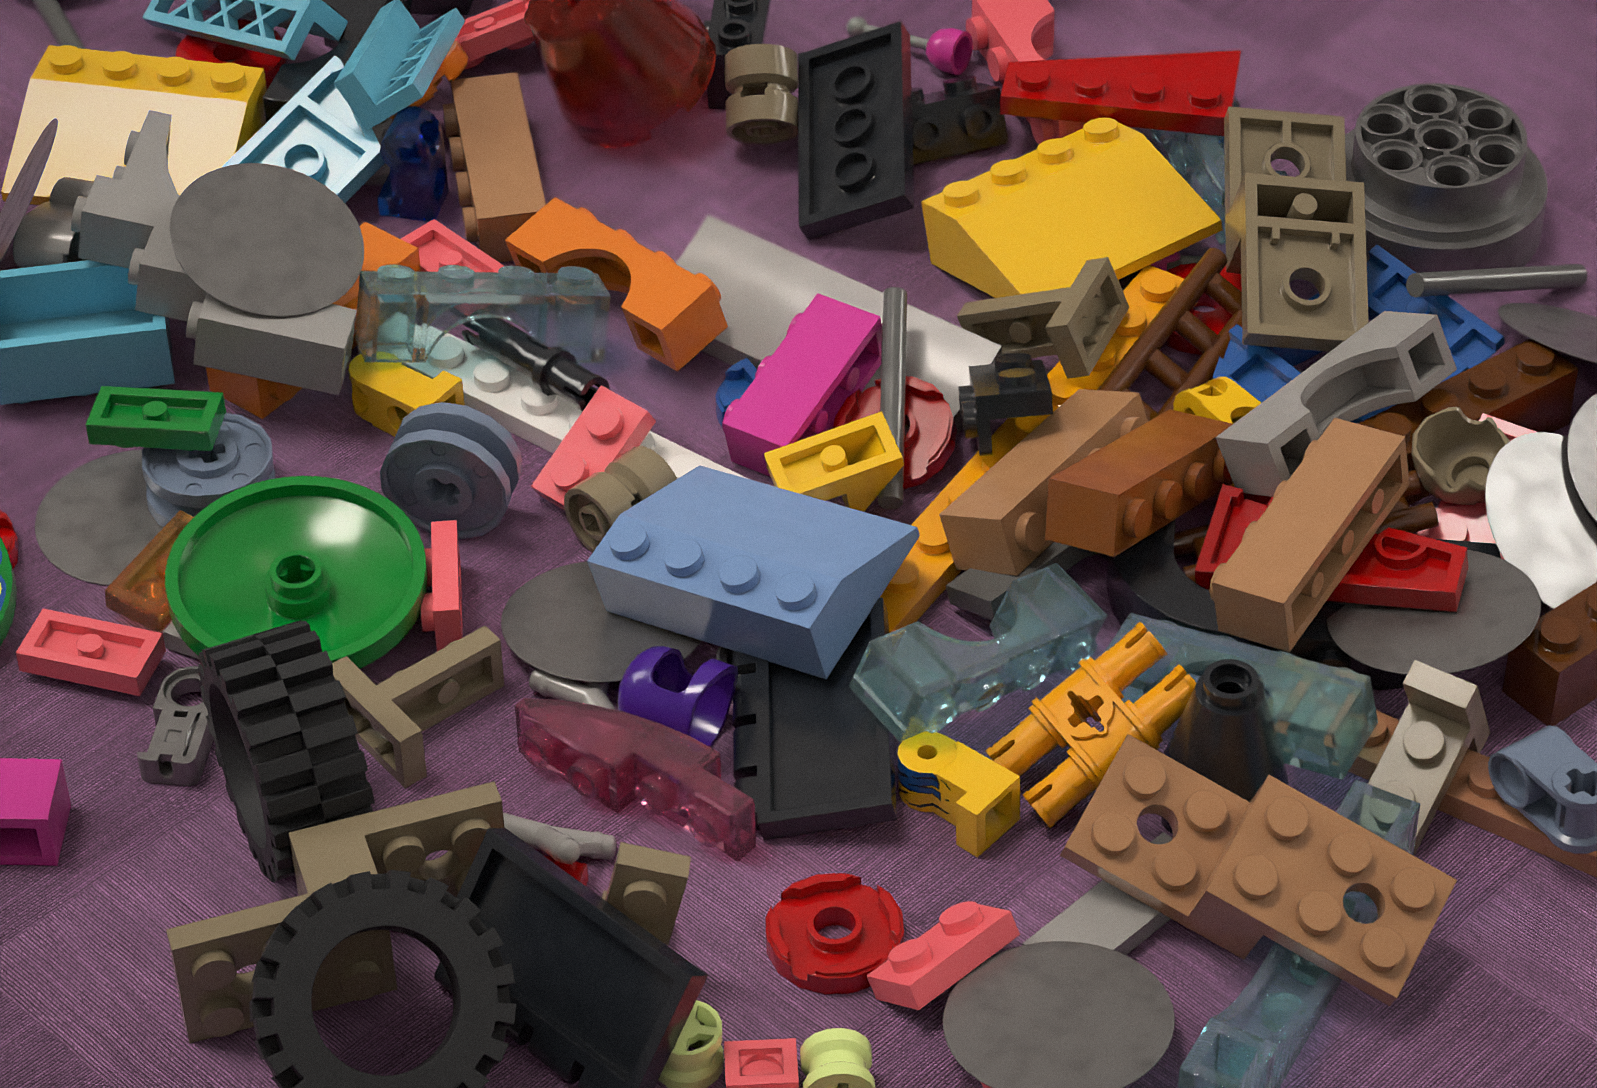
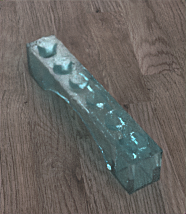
M1355 780L1336 812L1412 855L1414 854L1420 803ZM1349 892L1344 895L1343 906L1351 919L1362 924L1377 921V907L1369 896L1361 892ZM1275 942L1252 980L1236 1000L1221 1013L1212 1016L1207 1022L1179 1069L1178 1088H1280L1341 984L1342 979Z

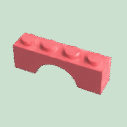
M972 0V17L966 20V31L972 36L973 50H979L987 61L989 72L994 81H1000L1003 85L1008 62L1046 60L1053 55L1055 10L1048 0ZM1025 117L1031 125L1032 134L1037 144L1050 139L1063 138L1083 129L1085 124L1083 122Z

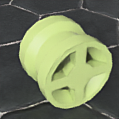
M696 1000L658 1079L667 1088H707L718 1080L723 1071L724 1054L721 1046L722 1020L718 1012L707 1003ZM688 1047L696 1048L694 1050L688 1051Z
M831 1028L816 1032L804 1041L800 1048L801 1069L806 1075L803 1088H875V1079L869 1071L872 1066V1048L866 1036L851 1029Z

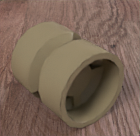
M750 44L730 50L725 55V87L732 94L725 101L727 136L735 141L748 144H775L795 138L798 134V98L792 95V93L798 88L797 53L788 47L775 44Z
M645 446L634 447L609 463L604 472L594 473L568 490L564 496V509L567 520L578 539L593 553L621 513L672 483L677 477L668 463L654 450Z

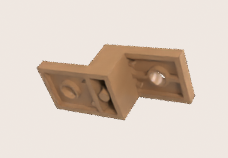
M1127 734L1060 854L1061 857L1243 960L1264 935L1388 1006H1391L1399 996L1457 882L1453 877L1271 775H1268L1253 799L1248 802ZM1145 814L1162 816L1172 828V840L1165 844L1148 842L1138 830L1137 819ZM1349 892H1361L1369 896L1377 907V921L1362 924L1351 919L1343 906L1344 895Z

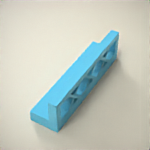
M151 0L142 17L154 27L290 60H295L308 34L339 41L348 24L345 18L322 0H186V3L169 14L167 13L174 0ZM209 10L217 12V14L204 21L202 11ZM239 18L253 21L239 30ZM276 26L287 29L282 41L275 39L273 28Z
M393 0L380 8L334 82V85L366 130L371 129L424 96L465 23L457 8L452 9L421 29L401 0Z

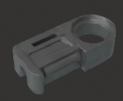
M198 666L175 670L163 680L153 706L156 724L154 734L147 752H137L141 778L145 782L194 786L200 781L214 740L207 724L206 716L208 711L204 702L195 706H182L175 702L186 693L201 692L200 686H203L198 674Z

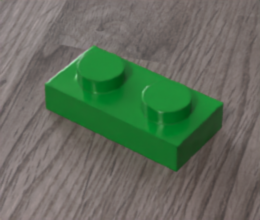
M101 386L85 424L89 444L110 445L121 448L145 447L186 451H212L226 414L224 394L222 392Z

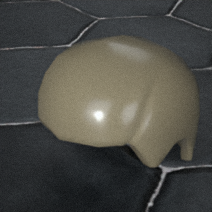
M1448 407L1426 417L1413 433L1412 458L1414 467L1425 490L1434 497L1447 503L1461 505L1484 503L1489 468L1497 453L1510 440L1497 427V424L1491 417H1487L1483 421H1476L1468 418L1459 407Z

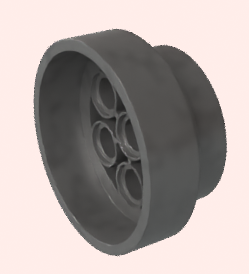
M1441 83L1414 84L1396 88L1376 97L1365 106L1357 119L1355 129L1345 135L1346 181L1364 183L1367 261L1370 259L1368 251L1376 245L1382 247L1416 273L1524 267L1531 260L1541 239L1548 181L1541 162L1530 148L1527 147L1526 129L1513 110L1498 99L1483 92L1463 86Z

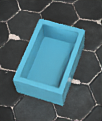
M85 260L1 270L0 405L23 404L31 401L70 396H88L99 393L101 386L150 388L153 386L175 384L169 318L135 311L137 285L128 284V268Z

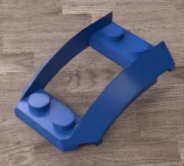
M1379 245L1374 246L1368 251L1370 257L1367 261L1368 319L1372 321L1384 311L1437 315L1457 368L1455 372L1443 381L1484 362L1505 344L1502 334L1448 295L1412 297L1407 291L1406 282L1408 277L1416 272ZM1319 292L1311 298H1309L1308 300H1313L1320 297ZM1236 324L1228 331L1230 341L1224 358L1219 357L1213 379L1228 377L1262 403L1301 374L1293 366L1323 351L1243 345L1242 327ZM1394 405L1372 411L1351 422L1358 424Z

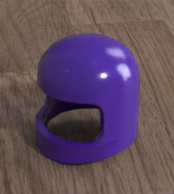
M665 646L650 647L633 659L622 676L618 691V711L621 719L633 734L643 739L691 756L701 757L715 743L726 722L736 689L738 667L720 660L710 659L703 663L694 675H691L684 666L683 656L679 649Z

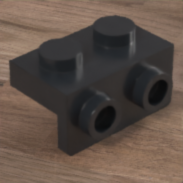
M714 0L711 20H704L703 24L704 53H698L697 84L698 86H707L708 109H726L725 101L732 95L725 87V55L730 50L740 46L764 44L771 0Z
M963 76L943 81L944 90L924 94L922 87L912 88L913 165L1007 143L1008 134L1005 116L1000 114L1001 93L999 87L977 83L976 76Z
M1003 354L994 358V364L968 366L970 385L958 386L965 439L976 438L980 456L993 455L990 420L1053 414L1052 392L1043 361H1031V355Z

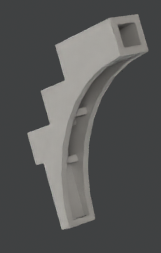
M149 110L140 132L131 130L128 136L124 155V165L126 167L117 165L112 178L96 175L88 197L78 196L75 202L71 220V231L80 233L78 258L128 268V284L137 285L135 311L187 321L186 337L196 339L194 365L339 395L351 358L357 310L332 303L318 311L303 315L266 316L229 306L201 289L181 267L170 241V217L179 197L168 169L172 114Z

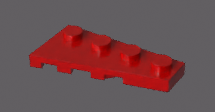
M1241 50L1008 62L1000 95V114L1083 123L1097 118H1112L1127 127L1224 136V117L1228 107L1234 106Z
M1222 485L1195 568L1196 584L1208 590L1210 589L1211 579L1216 568L1221 563H1227L1241 544L1248 525L1253 521L1259 520L1271 504L1273 497L1265 505L1244 499L1243 489ZM1388 527L1381 533L1373 535L1327 601L1457 612L1468 571L1467 547Z

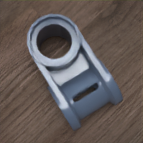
M1548 725L1490 756L1488 761L1489 776L1496 792L1505 803L1520 811L1547 835L1555 846L1563 851L1574 854H1588L1597 851V763L1575 745L1563 730L1557 726Z

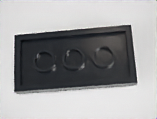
M901 21L798 54L799 228L808 241L914 209L910 34Z

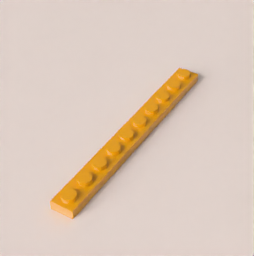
M1151 265L1144 267L1123 290L1129 309L1090 375L1067 379L1060 361L1047 374L1052 392L1053 412L1079 389L1097 390L1183 282L1184 278ZM1050 415L1007 418L991 436L993 455L980 456L978 450L911 524L918 527L920 536L880 596V598L883 597L888 612L890 651L946 589V585L953 581L962 571L956 570L939 514Z

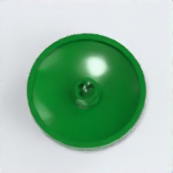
M291 476L269 479L250 484L222 496L201 510L180 532L171 548L165 569V588L173 625L186 645L198 656L203 649L301 620L309 623L311 631L316 632L320 638L322 652L327 651L332 663L347 656L359 669L373 663L388 653L408 634L421 613L422 601L427 593L428 586L426 555L423 542L408 516L392 501L367 487L345 480L321 476Z

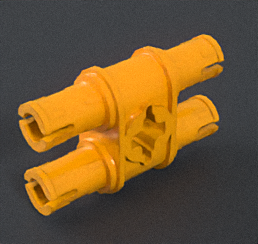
M1141 622L1137 623L1120 641L1096 660L1091 656L1086 660L1082 658L1078 662L1080 667L1041 700L1036 697L1031 701L1033 705L1028 708L1031 712L1029 716L1021 721L1005 737H1002L992 747L985 750L992 761L1021 776L1057 745L1061 749L1065 746L1070 748L1066 751L1069 757L1029 791L1022 794L1049 828L1053 827L1070 809L1098 788L1127 734L1158 750L1160 748L1159 744L1163 741L1160 735L1181 717L1196 685L1195 680L1189 674H1186V670L1178 664L1162 681L1134 703L1129 699L1125 703L1122 701L1124 695L1121 692L1147 669L1168 655L1159 641ZM1092 717L1095 722L1100 721L1104 730L1099 732L1096 727L1091 728L1086 721L1087 718Z

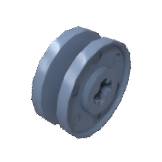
M440 402L419 406L403 418L379 472L381 489L385 497L398 506L415 527L431 533V522L457 520L458 539L483 536L500 524L523 470L520 449L510 432L496 420L466 405Z
M225 414L212 451H186L145 447L142 449V470L146 482L148 510L158 525L177 535L201 510L222 496L250 484L276 478L271 438L261 425L242 415Z

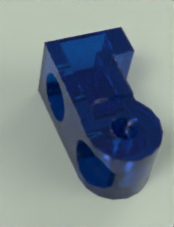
M407 106L396 113L381 142L380 153L384 162L390 167V172L377 197L379 215L429 222L433 219L436 220L449 193L443 132L440 121L434 114L424 108Z

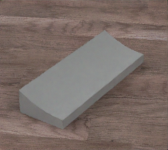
M709 214L685 251L676 261L678 266L694 275L696 273L706 275L719 289L722 297L719 303L728 327L701 351L731 365L748 358L755 368L758 369L761 361L766 356H772L786 337L792 319L798 313L805 311L817 293L881 317L882 323L883 292ZM907 304L906 376H913L931 383L943 394L944 400L950 406L958 434L964 428L961 422L958 386L970 385L968 366L994 364V358L1002 355V346ZM881 365L862 392L869 387L876 386L874 380L881 378ZM905 425V435L910 428L908 425Z

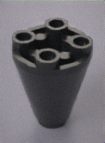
M1222 659L1213 662L1198 679L1164 754L1250 802L1268 775L1288 785L1287 770L1264 686L1260 682L1255 669L1249 664L1236 659ZM1161 816L1162 825L1168 832L1173 834L1170 824Z

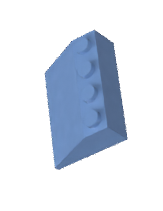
M699 465L621 513L591 554L587 563L607 612L827 679L871 612L878 598H880L918 540L920 534L918 527Z

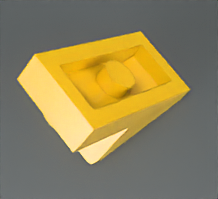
M882 411L764 453L767 469L775 487L824 501L842 496L846 507L863 512L904 466L903 457Z

